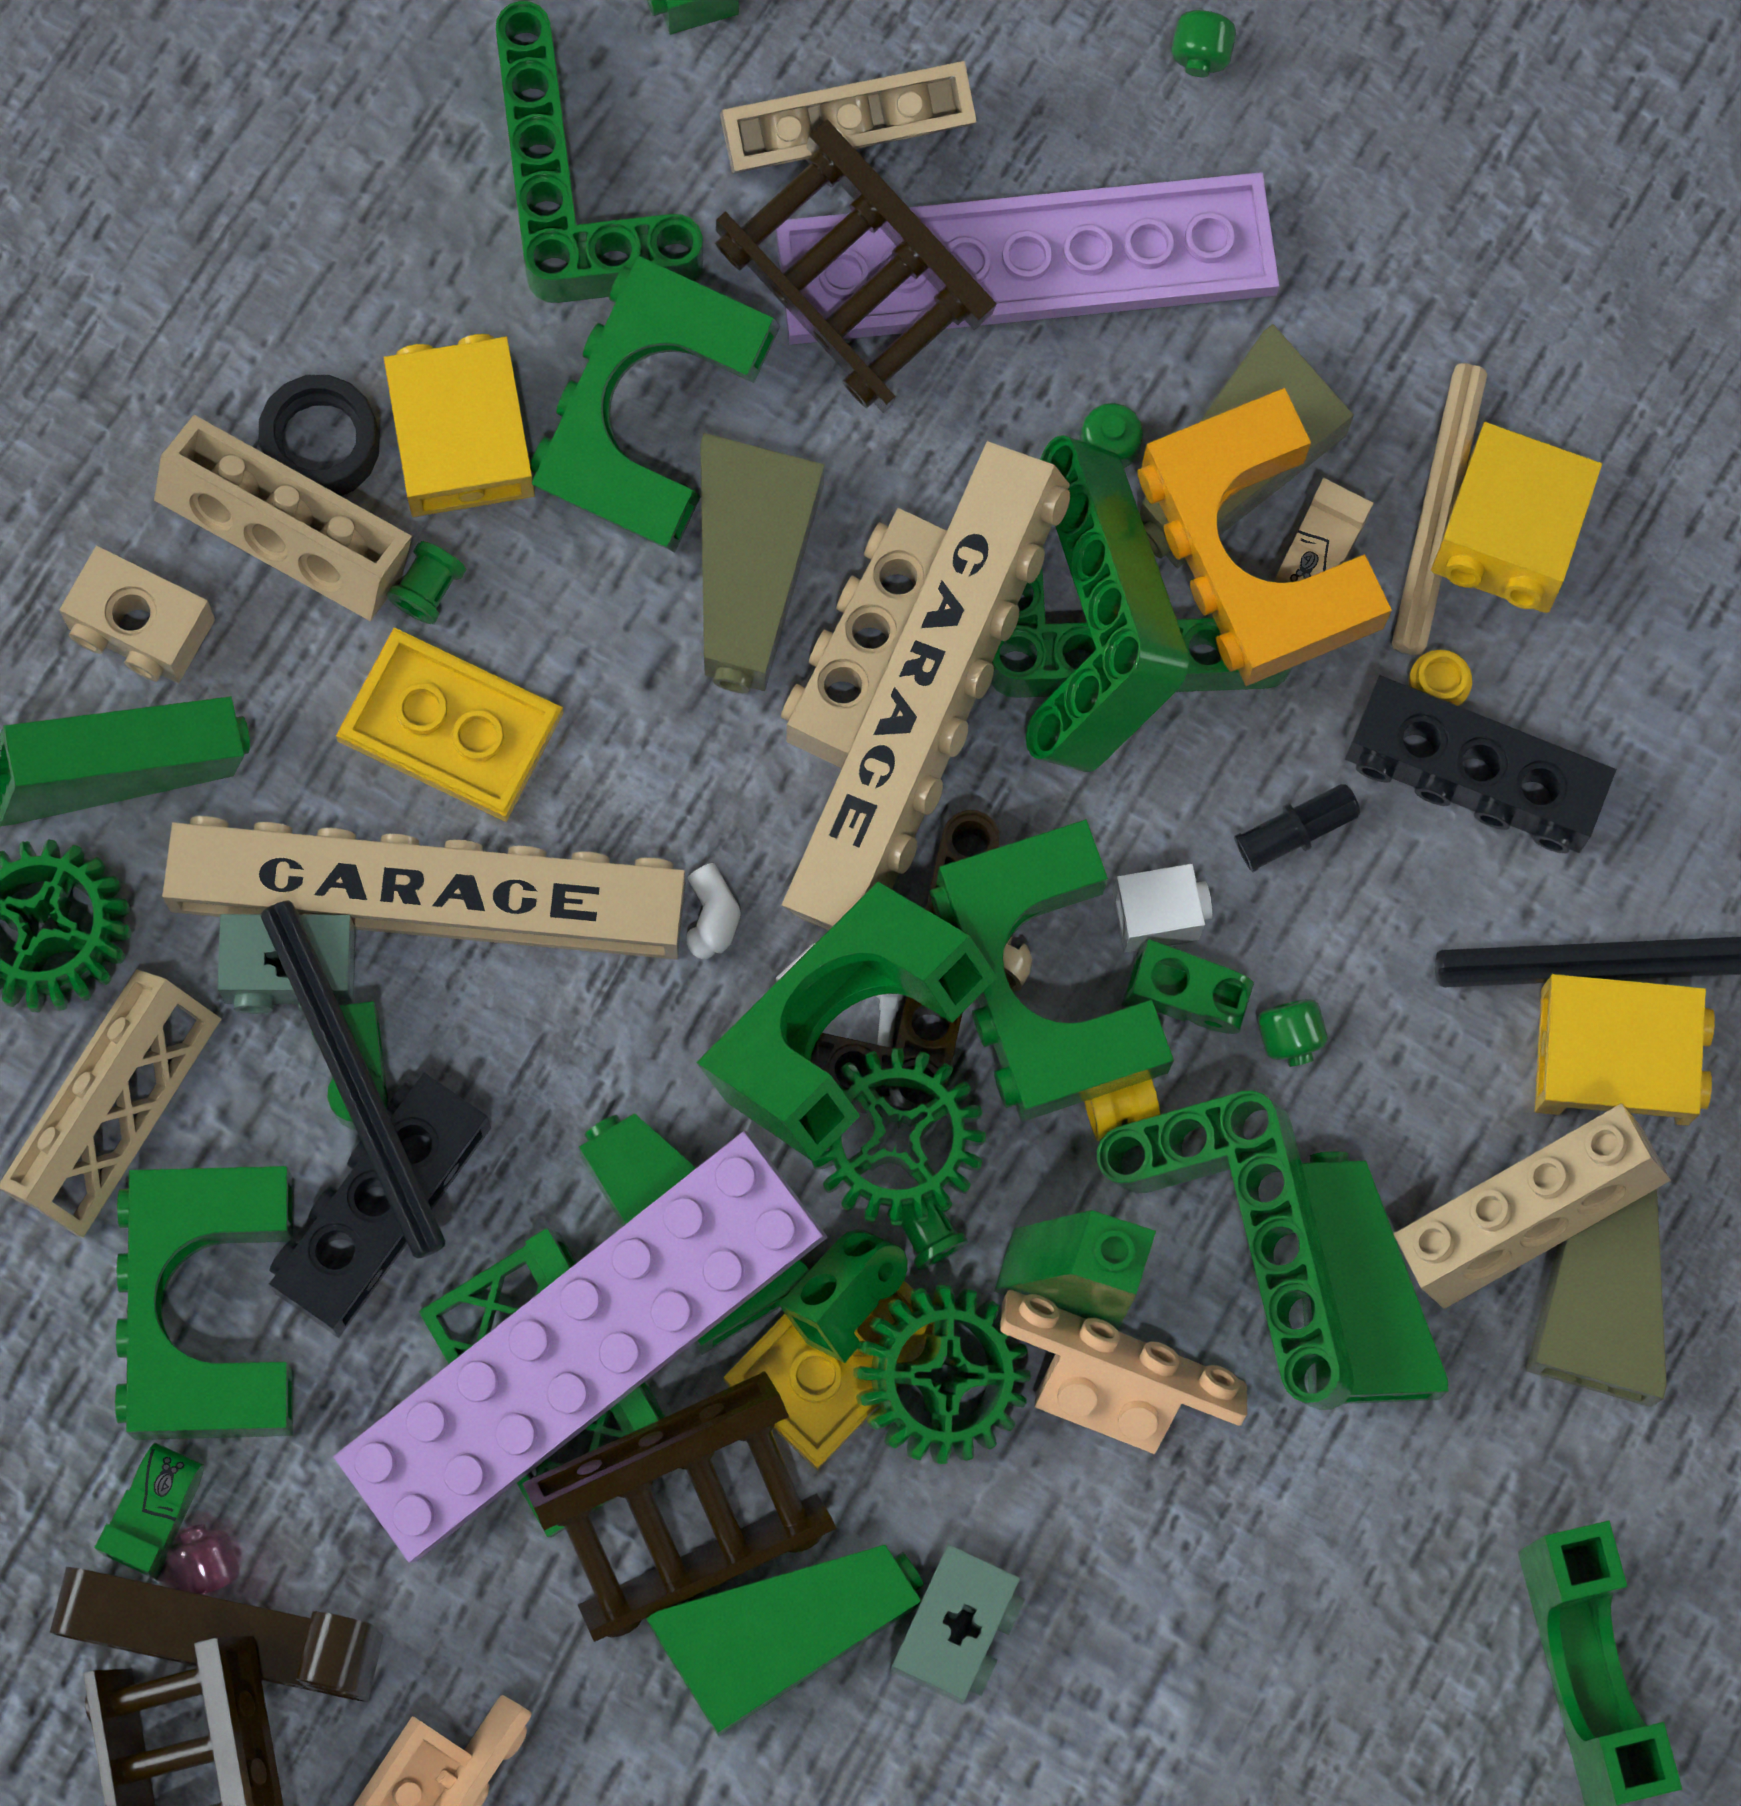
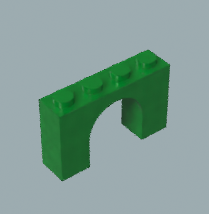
M637 256L632 268L624 266L614 281L609 300L614 302L615 305L605 326L597 323L587 339L583 350V357L589 361L579 382L571 380L560 397L556 414L562 416V419L553 438L544 437L533 455L530 469L536 474L531 484L541 491L675 553L701 496L694 490L638 465L626 457L618 446L611 428L610 409L615 389L625 373L636 363L649 356L664 352L691 354L754 383L776 338L780 325L771 316L641 256Z
M1087 819L940 866L936 882L938 888L930 890V897L936 916L970 935L997 975V978L977 998L981 1008L972 1010V1014L982 1045L984 1047L994 1045L1002 1066L1001 1069L994 1071V1078L1005 1108L1016 1106L1021 1122L1168 1074L1174 1062L1152 1000L1088 1021L1062 1023L1043 1018L1025 1007L1015 996L1007 981L1003 964L1004 949L1012 935L1023 924L1039 915L1103 895L1108 877Z
M877 882L696 1063L729 1105L815 1162L860 1117V1114L833 1077L810 1062L812 1051L818 1038L831 1021L844 1010L867 998L882 994H900L916 1000L953 1023L997 978V975L970 935L884 884Z
M288 1167L129 1170V1189H119L117 1198L119 1227L128 1228V1253L118 1254L116 1270L119 1293L128 1292L127 1318H118L116 1324L118 1358H127V1383L117 1384L115 1392L117 1423H126V1432L135 1440L293 1436V1370L287 1362L209 1363L196 1360L182 1353L172 1344L163 1320V1300L168 1283L179 1266L196 1252L218 1244L288 1242L293 1239V1176Z
M1610 1520L1544 1535L1518 1551L1585 1806H1618L1683 1790L1665 1723L1660 1722L1647 1725L1642 1720L1629 1693L1618 1657L1612 1625L1611 1603L1613 1595L1628 1586Z

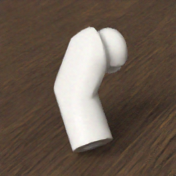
M709 863L700 867L687 878L703 908L697 921V927L691 928L687 932L686 944L691 953L700 959H709L715 953H723L731 945L741 915L739 905L715 863Z

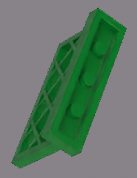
M545 1228L526 1240L525 1243L527 1245L418 1311L448 1364L461 1355L459 1349L467 1351L473 1345L454 1341L440 1316L463 1302L484 1307L485 1312L477 1339L478 1342L491 1332L496 1311L513 1314L518 1310V1308L498 1304L504 1279L507 1275L527 1264L538 1283L537 1295L577 1263L559 1232ZM491 1286L487 1301L473 1297ZM646 1381L599 1417L597 1424L592 1423L585 1428L595 1431L589 1452L602 1447L605 1434L621 1438L666 1417ZM611 1411L623 1431L607 1427ZM551 1455L538 1466L536 1477L549 1471V1469H554L563 1464L552 1462ZM528 1473L517 1482V1485L540 1523L523 1485L524 1482L532 1479L530 1473ZM615 1498L592 1508L591 1513L601 1508L605 1504L609 1503L610 1501L614 1500ZM555 1525L544 1530L547 1537L551 1538L565 1530V1527Z

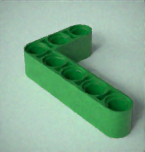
M518 1L506 6L501 10L496 19V37L524 264L530 291L537 298L549 303L609 297L620 270L624 266L632 268L637 256H641L690 280L696 281L703 270V236L699 226L687 216L682 214H665L576 225L551 23L547 13L541 6L535 3ZM522 33H531L538 37L534 43L526 46L511 42L516 35ZM528 89H538L545 93L543 98L535 102H525L518 98L519 94ZM535 145H545L553 150L551 154L541 159H533L524 154L526 150ZM544 201L554 202L560 206L557 212L549 216H539L531 211L536 204ZM681 244L686 246L690 253L680 259H669L662 255L661 250L668 245ZM611 251H620L629 257L624 264L619 266H607L599 260L605 253ZM550 258H559L568 264L561 272L554 274L545 273L538 268L543 261Z
M1061 435L1056 436L1048 443L1040 460L1055 465L1070 484L1068 488L1070 501L1067 512L1062 521L1055 527L1096 650L1032 715L1027 727L1026 745L1030 755L1038 760L1082 772H1093L1180 688L1188 672L1189 657L1121 459L1117 453Z
M1041 568L1035 581L1027 583L1022 593L1029 601L1030 606L1023 611H1019V618L1014 632L1008 640L1001 641L992 661L994 673L991 684L996 691L1008 697H1050L1076 670L1064 660V654L1074 649L1085 650L1090 654L1096 650L1088 623L1046 624L1043 568ZM1214 618L1177 619L1188 651L1189 665L1185 680L1176 692L1268 689L1284 682L1293 668L1291 667L1245 686L1238 669L1232 672L1229 671L1221 655L1220 662L1208 666L1196 662L1190 654L1189 650L1201 644L1209 645L1219 653L1216 637L1221 635ZM1013 651L1022 652L1033 661V667L1024 672H1013L1003 665L1001 657Z
M1253 1090L1240 1091L1122 1125L1107 1132L1100 1140L1097 1149V1164L1101 1172L1109 1180L1137 1194L1153 1192L1231 1170L1282 1383L1286 1391L1294 1399L1319 1410H1332L1342 1405L1351 1395L1354 1386L1353 1370L1292 1123L1287 1112L1262 1093ZM1266 1110L1269 1119L1266 1131L1255 1139L1246 1140L1243 1131L1246 1119L1256 1111ZM1196 1128H1204L1207 1138L1204 1148L1193 1157H1185L1182 1152L1185 1136ZM1142 1145L1145 1150L1143 1165L1138 1171L1124 1175L1121 1163L1124 1154L1130 1148ZM1273 1172H1281L1284 1177L1282 1193L1270 1202H1261L1258 1191L1261 1181L1265 1176ZM1296 1234L1300 1246L1296 1258L1286 1265L1277 1266L1274 1260V1249L1277 1242L1286 1235ZM1312 1297L1315 1303L1313 1320L1301 1329H1293L1289 1322L1291 1307L1301 1298ZM1326 1360L1331 1368L1329 1384L1324 1390L1310 1394L1305 1387V1374L1312 1364Z

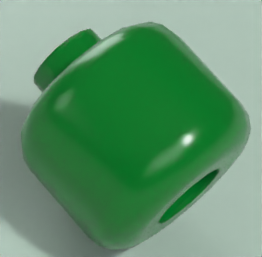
M1192 10L1183 13L1178 19L1171 47L1173 59L1179 65L1185 67L1187 74L1194 77L1205 78L1209 76V73L1224 70L1229 65L1236 38L1235 25L1227 17L1212 11Z
M1117 403L1102 404L1093 409L1084 419L1080 441L1117 453L1125 468L1131 465L1139 454L1143 429L1136 413L1127 406Z
M1312 999L1284 1003L1268 1008L1259 1014L1258 1026L1267 1056L1274 1060L1287 1059L1289 1067L1314 1061L1312 1052L1322 1049L1327 1044L1328 1037L1319 1004Z

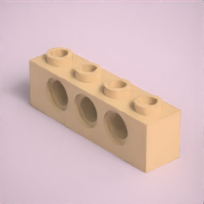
M965 61L733 107L720 112L732 174L808 159L812 155L807 149L808 137L826 119L831 122L854 149L967 127L977 122Z
M192 416L160 458L154 501L363 618L371 621L387 600L386 595L391 586H397L402 580L412 538L410 534L200 417Z
M897 508L889 526L881 522L877 524L864 552V556L871 559L861 579L851 576L838 601L836 610L844 613L834 633L825 629L821 633L809 659V664L816 668L807 686L804 687L796 684L784 705L781 718L788 721L787 743L840 768L843 767L947 530L900 508ZM899 574L908 577L913 582L914 588L908 593L896 595L885 590L881 582L890 575ZM864 628H875L886 636L887 641L878 648L868 649L860 646L853 637ZM836 682H848L853 684L860 694L852 702L838 703L830 699L825 691Z
M1621 1103L1395 1232L1394 1236L1421 1289L1445 1309L1668 1183L1671 1179L1643 1128Z

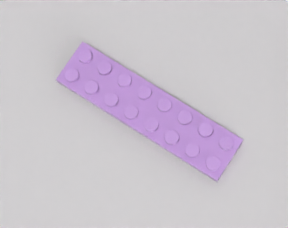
M1263 172L909 207L997 303L993 314L981 325L1277 296L1279 290ZM848 214L786 220L775 230L780 271L782 273L786 272ZM881 228L875 233L868 230L800 293L826 320L894 258L891 251L896 245ZM923 274L917 279L910 276L846 334L843 339L904 333L936 304L934 296L939 292ZM785 307L789 345L817 342ZM964 320L959 325L952 322L946 329L971 326Z
M743 1131L335 1454L333 1458L409 1563L417 1562L827 1238V1235L750 1133Z

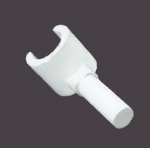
M877 995L876 997L880 999L877 1045L893 1048L896 1012H898L899 1001L904 999L905 995Z

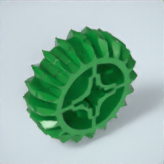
M50 839L43 845L41 856H36L32 845L28 841L20 843L19 853L21 859L12 862L5 851H0V920L5 921L11 929L18 932L17 943L14 947L18 956L13 966L0 959V989L3 988L2 1001L5 1005L14 1007L26 993L27 1007L31 1012L37 1013L41 1011L44 1005L45 995H50L58 1011L67 1008L68 1000L65 992L73 989L82 1001H89L92 995L85 982L94 977L100 984H109L112 978L104 966H102L103 962L108 961L114 964H121L125 959L123 951L111 942L124 941L131 938L130 927L125 923L116 921L130 913V906L126 899L114 898L122 888L116 876L102 878L106 866L98 857L83 864L84 852L77 845H72L67 849L61 859L59 845L55 840ZM45 881L40 891L31 898L21 900L11 897L17 891L30 884ZM73 886L83 891L91 899L93 907L91 933L82 931L77 923L68 919L69 910L72 905L69 895ZM49 916H51L58 929L49 930L42 928L36 936L28 922L32 924L34 921L45 923ZM69 952L76 954L72 960L58 968L34 972L35 969L42 970L49 957L56 953Z
M894 1048L892 1050V1068L881 1069L880 1059L874 1051L866 1054V1066L870 1074L862 1077L857 1068L851 1063H847L842 1067L843 1075L851 1086L847 1090L840 1085L838 1086L853 1106L858 1101L867 1112V1117L874 1128L872 1138L860 1148V1152L850 1159H847L841 1135L829 1147V1151H825L815 1162L812 1161L814 1169H825L835 1166L837 1170L823 1182V1188L827 1193L836 1191L843 1184L850 1188L841 1202V1207L844 1210H852L860 1197H863L869 1201L865 1210V1221L874 1223L878 1217L880 1205L890 1206V1222L893 1227H900L902 1225L903 1206L913 1205L914 1215L918 1223L927 1222L929 1216L924 1201L931 1197L940 1210L943 1212L950 1210L952 1202L944 1188L950 1185L957 1192L966 1194L971 1187L970 1182L957 1172L959 1166L968 1170L978 1171L982 1164L980 1157L964 1151L965 1146L983 1145L986 1141V1133L984 1131L965 1130V1124L974 1122L982 1117L981 1107L979 1105H971L960 1109L957 1104L971 1092L970 1085L967 1082H963L948 1091L944 1085L950 1079L953 1068L945 1063L939 1067L933 1078L926 1075L929 1054L920 1052L916 1057L914 1070L903 1068L904 1053L901 1048ZM890 1086L908 1087L926 1094L933 1100L926 1105L921 1104L910 1111H900L890 1106L884 1097L881 1098L876 1090ZM878 1112L881 1113L888 1124L898 1122V1130L902 1123L907 1124L909 1127L916 1124L908 1139V1145L911 1149L910 1155L916 1163L913 1162L906 1151L896 1153V1145L892 1152L887 1151L885 1148L879 1150L880 1145L885 1140L886 1130L883 1126L884 1120ZM946 1115L952 1134V1148L946 1163L935 1174L927 1162L928 1158L923 1153L920 1141L922 1136L933 1128L934 1123ZM893 1163L901 1166L910 1177H914L919 1185L908 1189H887L870 1183L861 1175L869 1169L872 1171L880 1165Z
M937 1285L932 1303L925 1289L915 1288L911 1290L910 1295L912 1312L901 1300L893 1299L888 1303L889 1312L895 1321L892 1325L878 1317H873L870 1321L869 1326L875 1333L881 1336L878 1344L860 1341L858 1351L862 1354L873 1356L872 1366L855 1367L853 1369V1376L862 1380H872L873 1388L861 1391L856 1395L858 1404L863 1406L879 1404L880 1407L870 1415L867 1424L870 1428L878 1430L892 1423L884 1440L885 1444L889 1447L898 1448L908 1439L907 1456L909 1458L921 1460L930 1446L933 1462L947 1464L953 1446L959 1459L968 1461L974 1457L973 1437L983 1448L992 1449L997 1445L996 1437L990 1428L992 1424L1006 1431H1011L1015 1427L1013 1419L1003 1411L1007 1404L1023 1408L1027 1403L1026 1397L1022 1394L1012 1393L1014 1381H1029L1032 1377L1031 1372L1025 1369L1013 1368L1012 1360L1022 1358L1028 1353V1349L1023 1343L1006 1345L1005 1340L1010 1336L1001 1332V1321L992 1326L1000 1306L994 1301H986L976 1310L978 1301L976 1291L963 1289L955 1301L951 1286ZM954 1321L964 1325L977 1337L985 1351L988 1365L973 1364L965 1359L961 1352L960 1337L954 1336ZM932 1323V1333L926 1334L925 1347L921 1355L913 1361L897 1363L900 1351L906 1341L917 1330ZM943 1365L953 1366V1370L969 1373L968 1376H953L952 1379L944 1380L941 1384L932 1382L930 1378L914 1376L916 1372H931L932 1369L941 1368ZM896 1384H909L919 1388L924 1399V1411L931 1412L930 1428L917 1422L905 1410L899 1399ZM987 1386L975 1410L962 1421L952 1425V1416L959 1415V1404L964 1393L973 1387Z

